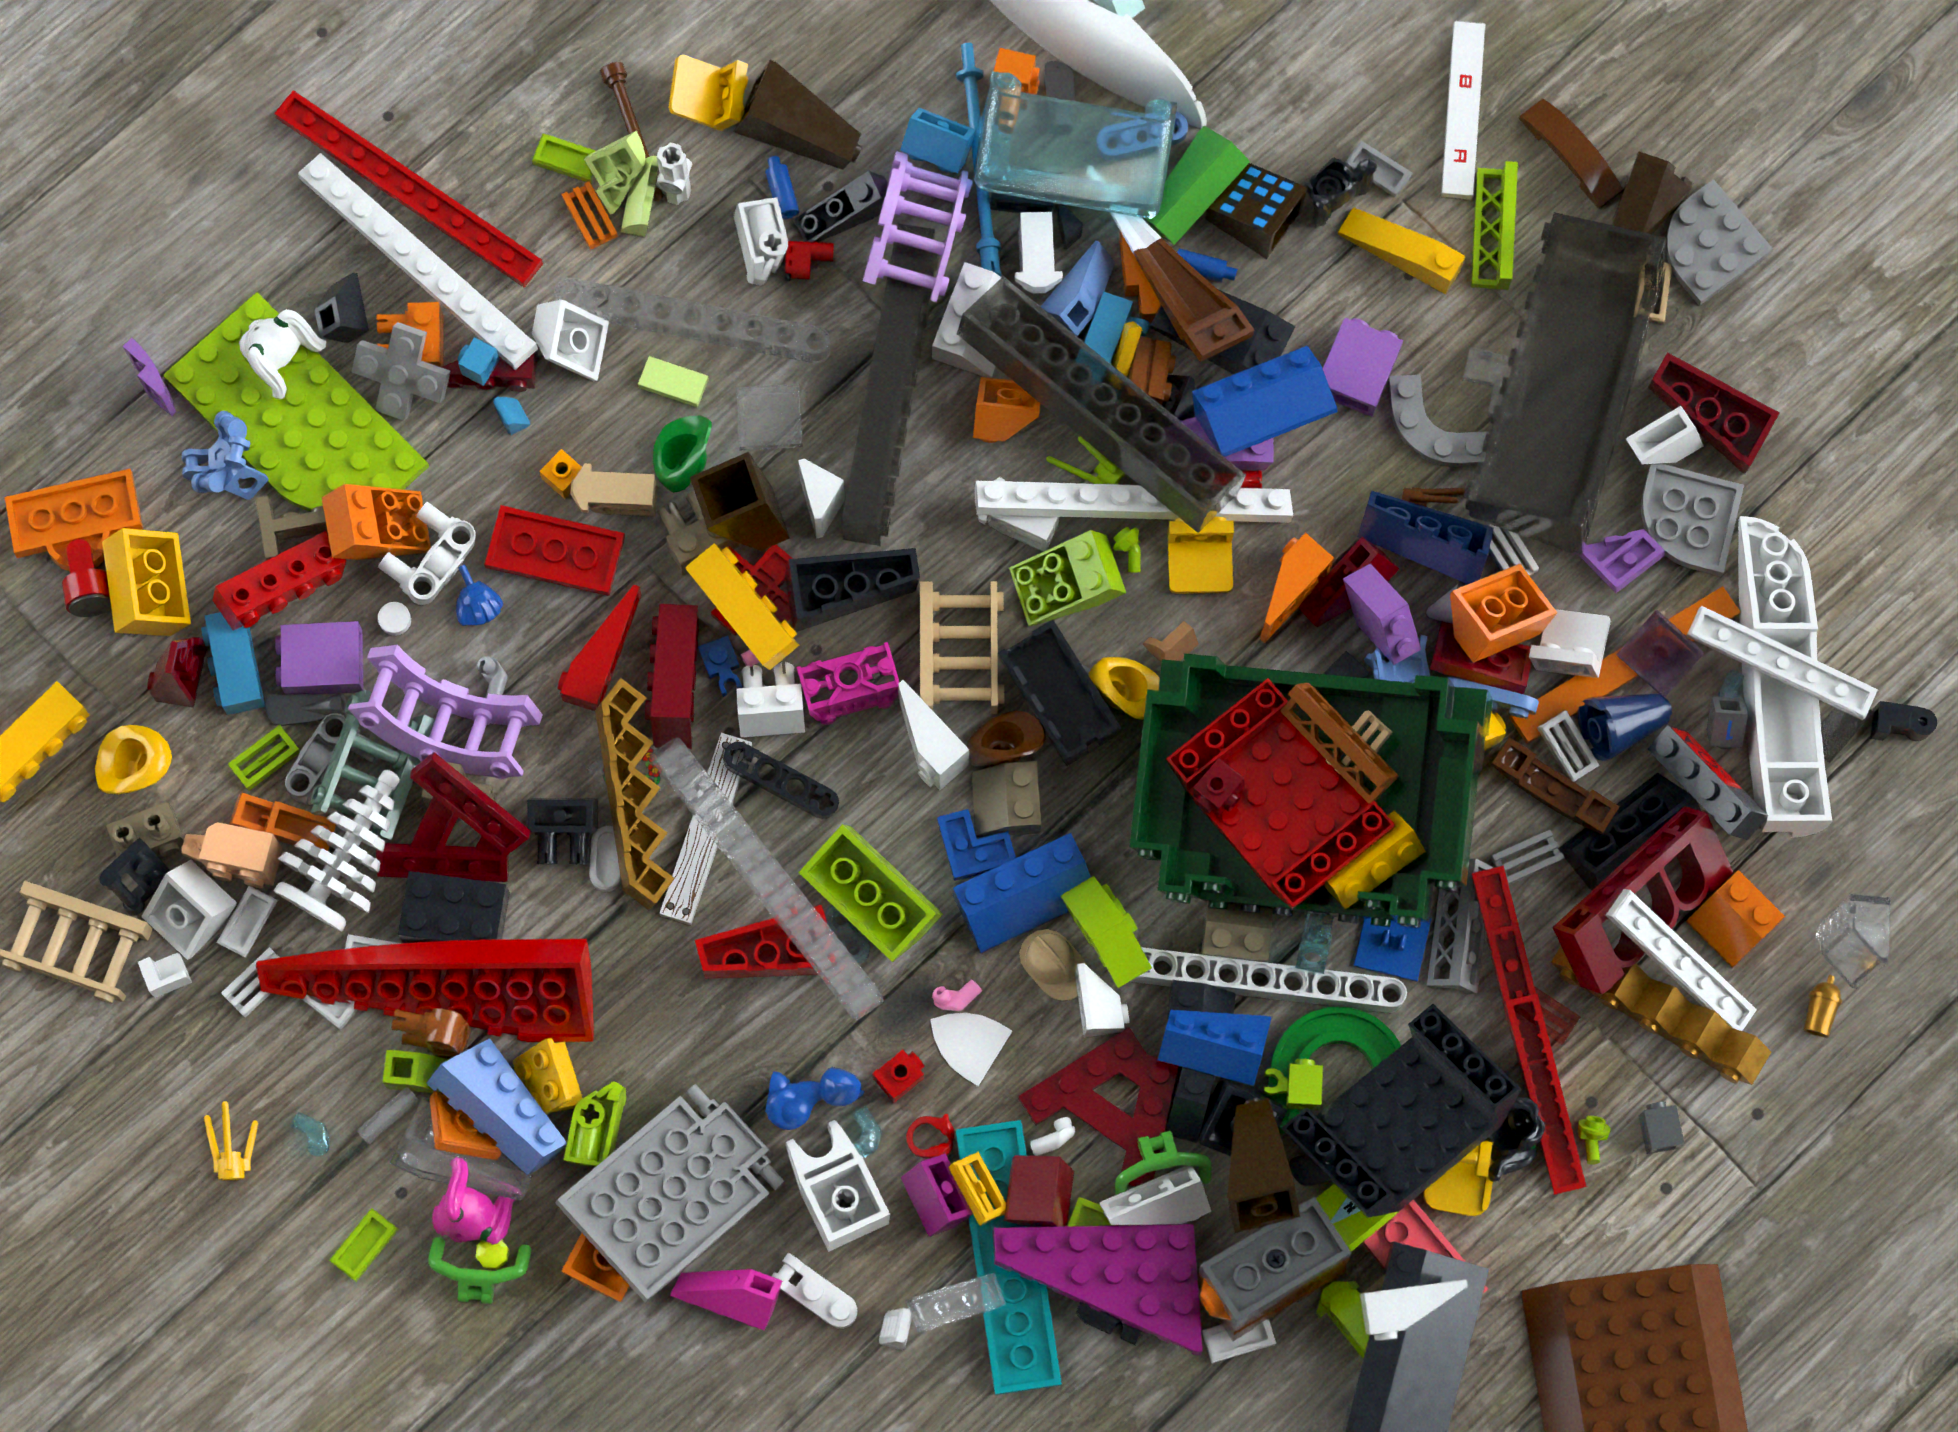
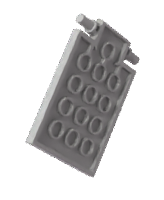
M696 1084L686 1094L701 1109L699 1113L704 1117L703 1120L679 1096L556 1201V1205L645 1303L768 1197L770 1193L751 1174L749 1169L756 1175L760 1174L774 1190L778 1189L785 1182L770 1166L771 1161L766 1156L770 1150L726 1102L719 1105L714 1099L710 1100Z

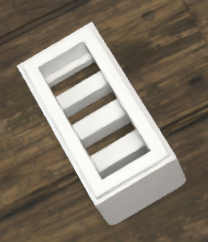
M901 1308L888 1311L885 1314L879 1338L881 1345L900 1350L905 1349L912 1320L910 1309Z

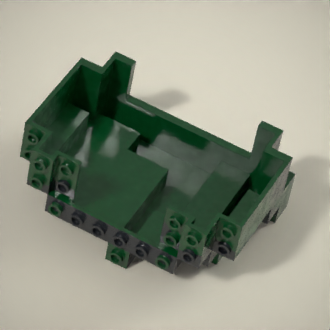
M1184 653V661L1162 659L1159 690H1147L1129 847L1137 851L1138 856L1143 857V859L1161 861L1157 890L1166 894V899L1171 900V902L1190 904L1191 898H1197L1208 902V907L1227 910L1228 904L1241 905L1240 911L1260 913V907L1272 908L1274 915L1292 916L1293 911H1301L1306 914L1305 918H1317L1309 917L1311 912L1320 914L1319 922L1322 920V915L1338 917L1339 922L1358 923V918L1371 919V925L1390 927L1391 921H1395L1400 926L1420 928L1421 922L1429 923L1433 886L1437 887L1438 890L1458 892V886L1467 887L1479 772H1482L1485 737H1489L1493 698L1486 689L1454 687L1449 678L1415 675V682L1411 683L1230 666L1223 663L1217 656ZM1267 678L1288 701L1291 699L1288 693L1296 684L1309 682L1351 727H1353L1365 711H1370L1393 732L1378 750L1377 754L1399 776L1375 802L1386 815L1395 810L1415 831L1425 852L1372 891H1358L1357 898L1359 900L1347 909L1329 893L1324 884L1293 909L1273 894L1188 795L1166 761L1168 756ZM1298 704L1292 710L1301 720H1311V717ZM1370 721L1359 733L1360 736H1362L1364 732L1368 729V727L1372 724ZM1318 726V738L1323 743H1333V740ZM1377 729L1376 732L1367 741V743L1370 746L1379 736L1381 731ZM1343 753V755L1341 756V761L1346 756L1345 753ZM1351 761L1347 767H1354L1355 763ZM1363 773V785L1372 793L1377 786Z

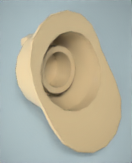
M1045 929L1028 935L1020 949V960L1025 971L1051 998L1061 1001L1076 998L1078 994L1075 970L1077 964H1086L1083 957L1064 936L1056 931Z

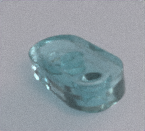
M831 904L826 911L825 917L837 953L844 963L852 966L860 965L869 957V940L849 920L844 925L837 924L835 920L837 916L842 914ZM850 945H858L860 948L859 953L855 955L848 952Z

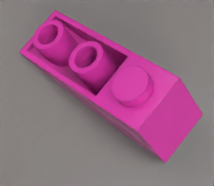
M752 1269L684 1272L680 1274L670 1296L713 1311L716 1314L743 1322L748 1326L765 1330L774 1311L783 1281Z

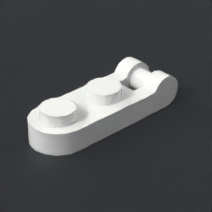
M787 1253L782 1260L784 1263L778 1273L774 1272L771 1276L783 1281L780 1290L835 1328L844 1329L852 1325L857 1317L855 1301L803 1264L799 1259ZM794 1272L803 1277L796 1287L788 1282Z

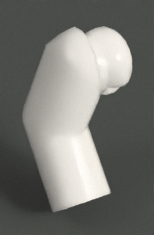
M1063 1117L1055 1120L1054 1127L1057 1132L1030 1141L1031 1149L1035 1156L1059 1149L1074 1136L1075 1126L1072 1127L1070 1118Z

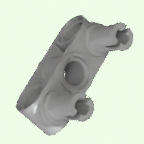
M332 713L321 721L312 737L301 749L297 760L285 778V786L296 802L310 806L314 805L311 803L312 794L315 788L322 784L339 736H329V732L336 725H344L346 718L343 715ZM357 729L356 735L368 739L367 737L360 734V730ZM354 747L350 748L352 752L373 764L379 759ZM303 779L310 781L309 787L305 791H294V786L298 781ZM328 807L327 812L331 814L333 812H337L340 815H343L342 812Z

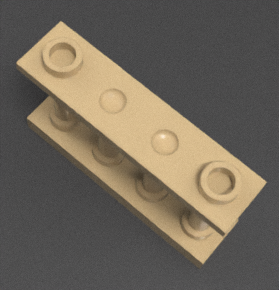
M920 581V698L932 711L933 704H940V701H991V714H997L998 704H1004V684H998L997 611H1003L1004 598L1003 592H997V581H991L990 595H939V592H933V581ZM939 608H990V626H939V623H933V611H939ZM939 639H990L991 657H939V654H933V642H939ZM939 670H991V688H940V685H933V673H939Z
M24 881L19 893L28 900L26 904L29 907L11 952L0 949V959L3 961L2 966L20 972L23 967L95 992V998L108 1003H113L114 999L124 1002L126 995L120 989L115 988L133 942H137L138 938L148 941L153 928L145 921ZM46 907L58 910L57 915L60 917L42 961L38 962L23 957L41 911H45ZM77 917L88 920L87 925L90 928L73 971L70 973L55 968L54 965L71 922L76 921ZM107 928L119 931L118 936L121 938L103 983L85 978L102 932H106Z

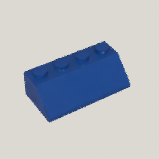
M1308 346L1192 391L1195 418L1222 458L1338 412L1323 368Z
M1069 833L953 887L952 896L980 953H983L1068 913L1069 911L1060 895L1091 878L1072 834Z

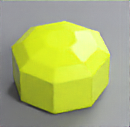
M502 1240L497 1244H490L484 1241H480L477 1244L476 1258L485 1269L498 1270L508 1261L509 1248Z

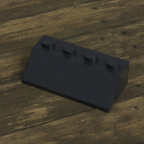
M1656 773L1617 803L1620 807L1602 834L1584 828L1558 849L1588 888L1593 890L1684 806L1701 811L1695 798L1661 774Z

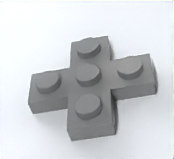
M397 322L393 326L388 349L364 340L357 344L352 373L381 383L375 408L376 411L405 421L409 417L414 394L438 403L444 400L450 370L421 361L427 332Z

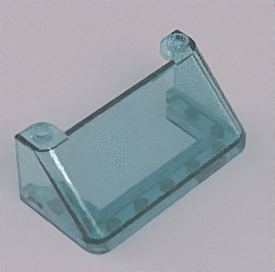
M991 72L979 129L974 180L979 188L993 193L1141 218H1152L1159 214L1169 163L1177 103L1157 99L1150 101L1146 105L1145 112L1140 113L1021 92V82L1013 74Z

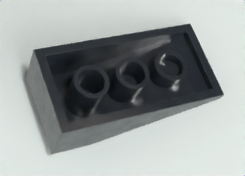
M1219 290L1239 307L1255 331L1251 338L1207 360L1234 375L1281 356L1296 326L1268 310ZM1160 305L1149 327L1191 350L1185 340L1181 341L1164 308Z

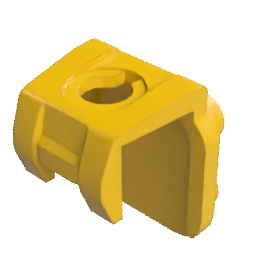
M1483 1141L1425 1189L1423 1196L1426 1204L1438 1211L1460 1215L1478 1216L1482 1214L1489 1206L1493 1185L1488 1174L1489 1167L1493 1164V1160L1490 1158L1493 1142Z

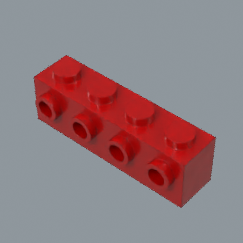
M324 531L215 586L212 601L233 631L242 626L248 628L257 623L261 616L269 612L272 614L278 613L289 602L297 598L303 600L315 592L316 588L324 584L330 586L338 582L343 576L347 561L346 559L332 558L328 533Z

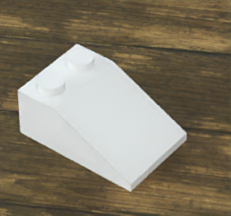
M902 680L898 683L899 703L916 762L920 769L918 774L928 786L931 787L934 784L941 790L969 766V749L914 690Z
M1467 1280L1361 1293L1360 1298L1366 1334H1374V1339L1377 1341L1397 1338V1331L1406 1330L1468 1287Z

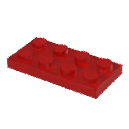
M500 505L484 565L485 568L610 596L625 540V533Z

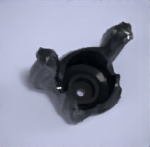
M1334 157L1319 172L1301 183V185L1307 188L1306 193L1309 194L1313 205H1315L1313 220L1316 226H1324L1328 218L1331 217V214L1353 197L1365 195L1369 192L1373 183L1374 172L1377 169L1374 160L1364 159L1360 161L1355 170L1351 172L1347 169L1346 162Z
M1517 1097L1501 1127L1489 1136L1495 1149L1502 1153V1156L1489 1167L1488 1174L1492 1182L1499 1181L1502 1175L1518 1171L1530 1165L1537 1155L1536 1144L1542 1139L1545 1124L1538 1115L1539 1108L1537 1104L1531 1099Z

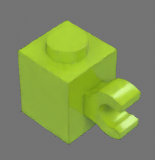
M1297 1059L1295 1064H1289L1287 1078L1277 1069L1270 1068L1265 1070L1264 1076L1274 1077L1277 1080V1085L1275 1087H1265L1264 1094L1271 1096L1281 1093L1286 1094L1287 1109H1305L1306 1107L1309 1110L1320 1109L1322 1105L1323 1065H1315V1061L1310 1059Z

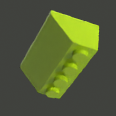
M842 824L798 872L891 962H894L918 942L943 915L935 905L850 825Z

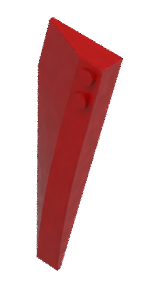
M587 939L454 940L388 944L261 960L256 963L262 992L304 999L306 995L320 999L321 1003L334 1005L336 1001L351 1004L348 1001H355L354 1009L368 1011V1008L384 1010L383 1015L394 1016L396 1009L424 1015L426 1012L430 1013L435 1008L446 1009L461 1014L469 1027L488 1030V1035L501 1037L502 1033L516 1035L517 1040L525 1042H541L548 1038H552L554 1042H593L592 970Z

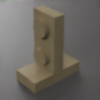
M269 497L255 498L266 560L281 553L279 541L319 534L324 531L327 532L323 506L313 508L311 512L304 514L297 512L284 513L280 515L279 519H275L273 505Z

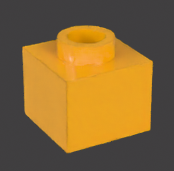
M561 449L539 472L542 480L561 497L566 499L571 493V482L575 479L582 466ZM563 466L568 469L564 474L557 473Z

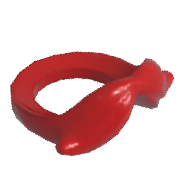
M948 1114L941 1118L932 1116L919 1117L908 1128L906 1134L907 1144L910 1151L917 1157L933 1158L942 1154L948 1156L953 1149L955 1131ZM931 1124L937 1130H940L943 1135L947 1136L948 1142L922 1150L915 1146L913 1134L918 1126Z

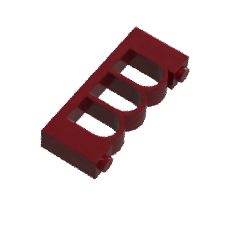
M1684 806L1552 927L1580 987L1603 995L1624 975L1622 968L1631 967L1636 964L1645 953L1622 930L1620 940L1613 949L1601 925L1608 919L1606 916L1607 912L1624 889L1631 890L1635 894L1646 884L1652 898L1651 910L1673 929L1679 916V909L1686 911L1699 906L1706 897L1707 892L1713 893L1734 873L1707 813ZM1675 856H1677L1682 868V881L1676 892H1674L1664 870V866Z

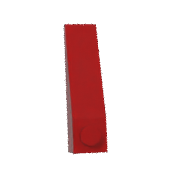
M633 585L571 662L568 672H562L557 689L561 690L560 694L564 702L595 711L604 700L642 596L640 586Z

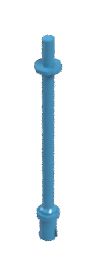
M963 43L961 44L963 70H959L956 73V78L961 82H965L969 127L976 130L971 145L981 239L976 244V252L980 254L981 268L995 272L1001 277L998 253L1001 250V243L993 236L977 81L984 77V72L979 68H975L973 44Z

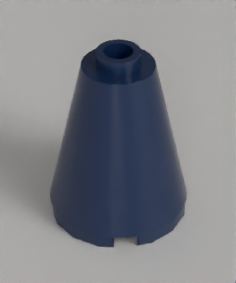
M1660 694L1591 697L1583 700L1582 702L1585 704L1578 709V724L1583 739H1589L1593 746L1590 750L1594 757L1600 761H1607L1668 724L1672 715V708L1670 702Z

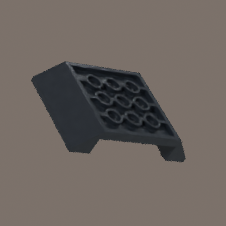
M1434 1004L1408 1024L1412 1034L1408 1041L1315 1116L1306 1107L1282 1127L1283 1132L1367 1218L1399 1212L1497 1131L1521 1092L1520 1087Z

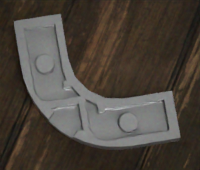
M1421 375L1389 376L1390 411L1394 427L1401 440L1419 453L1421 458L1431 463L1448 467L1489 466L1491 464L1489 431L1454 433L1438 428L1427 417L1424 409Z

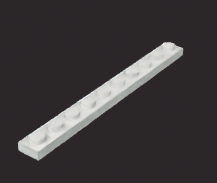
M321 153L298 172L300 180L478 338L496 348L498 355L513 369L516 370L538 350L537 344Z
M976 481L974 487L976 514L1168 520H1175L1179 517H1191L1194 520L1206 521L1210 517L1219 516L1226 518V521L1291 523L1293 517L1290 489Z

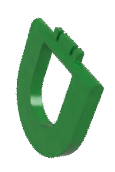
M1350 1007L1322 1008L1304 1015L1285 1031L1275 1048L1270 1068L1279 1070L1287 1078V1068L1289 1064H1295V1060L1309 1059L1314 1052L1329 1044H1345L1360 1051L1368 1060L1371 1069H1373L1397 1050L1401 1044L1395 1034L1382 1021L1364 1011ZM1268 1077L1267 1087H1275L1277 1080L1274 1077ZM1286 1094L1267 1095L1286 1107ZM1288 1109L1278 1129L1279 1133H1284L1282 1127L1298 1115L1300 1109Z

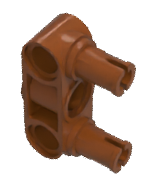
M439 1008L433 1009L430 1013L426 1012L424 1015L395 1010L394 1017H396V1020H392V1030L406 1032V1034H402V1045L407 1044L428 1048L434 1056L451 1059L466 1051L471 1029L461 1014Z

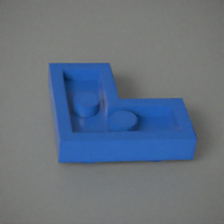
M969 809L937 817L954 881L983 874L1016 858L1009 831L980 839L976 838Z

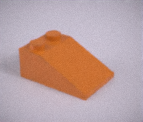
M1306 532L1299 540L1296 537L1292 538L1282 550L1284 554L1279 560L1282 564L1260 637L1263 643L1284 624L1330 573L1334 557Z

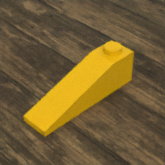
M1354 207L1337 233L1339 236L1445 295L1459 274L1466 257L1435 239Z

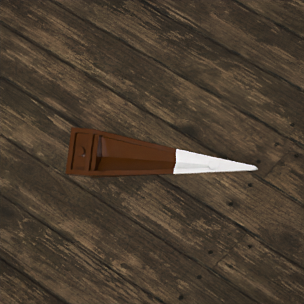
M1088 163V174L1181 341L1185 340L1199 362L1251 338L1255 330L1239 307L1167 244L1120 196L1098 170Z

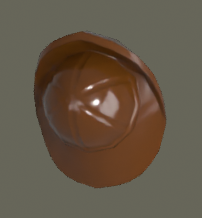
M1010 711L991 718L982 724L967 741L966 747L969 749V763L976 766L990 765L992 767L1003 763L1018 762L1022 756L1033 754L1042 747L1046 740L1045 729L1040 721L1028 712Z

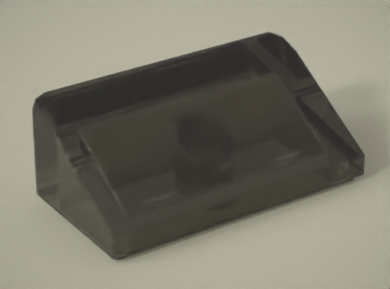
M1836 707L1821 723L1825 761L1830 764L1873 714L1871 709H1869L1866 718L1863 720Z

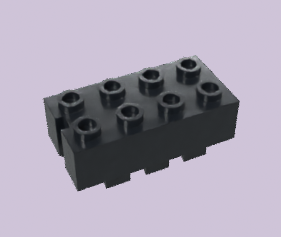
M1053 619L1032 631V634L1009 649H1003L998 652L1000 661L1033 714L1044 727L1045 733L1066 766L1089 753L1087 746L1095 741L1101 746L1122 733L1119 723Z

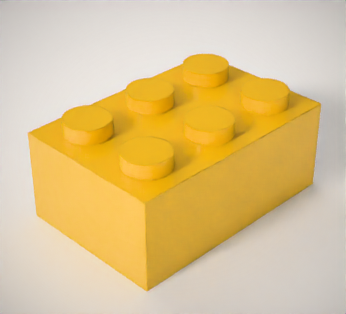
M122 528L102 541L115 633L172 636L191 624L178 533Z

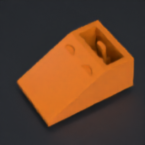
M343 484L322 497L332 558L372 559L385 557L388 552L394 556L427 553L431 548L427 524L416 517L423 507L421 491Z

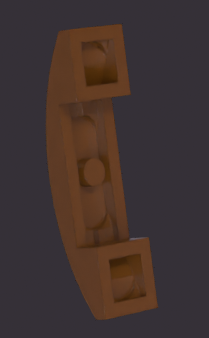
M1541 99L1519 116V120L1538 141L1543 139L1579 179L1580 189L1598 209L1623 191L1619 180L1595 146L1568 117L1551 103Z
M1509 737L1491 765L1511 782L1544 805L1566 818L1602 834L1620 806L1593 789L1591 792L1587 791L1536 759L1537 754Z

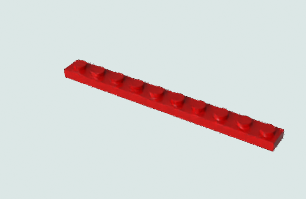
M293 90L274 113L276 119L525 288L542 267L543 261L541 258Z

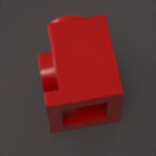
M901 1050L881 1068L875 1070L872 1076L873 1080L894 1104L924 1079V1074L921 1070L925 1066L914 1052L907 1055L904 1050ZM904 1067L907 1070L906 1076L902 1078L897 1077L894 1073L895 1069Z

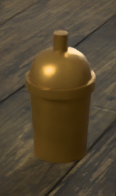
M1828 975L1827 982L1817 984L1810 991V1001L1803 1031L1819 1037H1829L1838 1007L1842 1004L1840 990L1833 984L1835 976Z

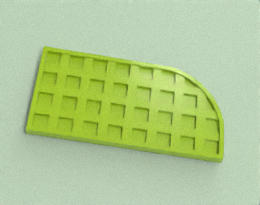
M258 292L163 374L165 380L217 432L214 419L220 411H228L234 417L241 419L247 427L245 439L251 443L249 450L243 451V459L253 469L266 474L269 479L267 483L282 498L306 511L311 512L313 508L323 506L322 497L343 484L404 490L429 468L428 462L318 352L311 351L303 345H299L297 352L284 367L277 370L286 384L285 397L280 400L273 397L271 387L255 373L249 361L240 351L239 346L242 336L249 330V325L253 321L275 318L279 315Z

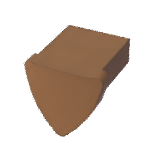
M1185 621L1162 642L1153 637H1148L1143 642L1146 649L1161 663L1162 659L1181 661L1184 658V653L1189 654L1199 644L1194 629Z

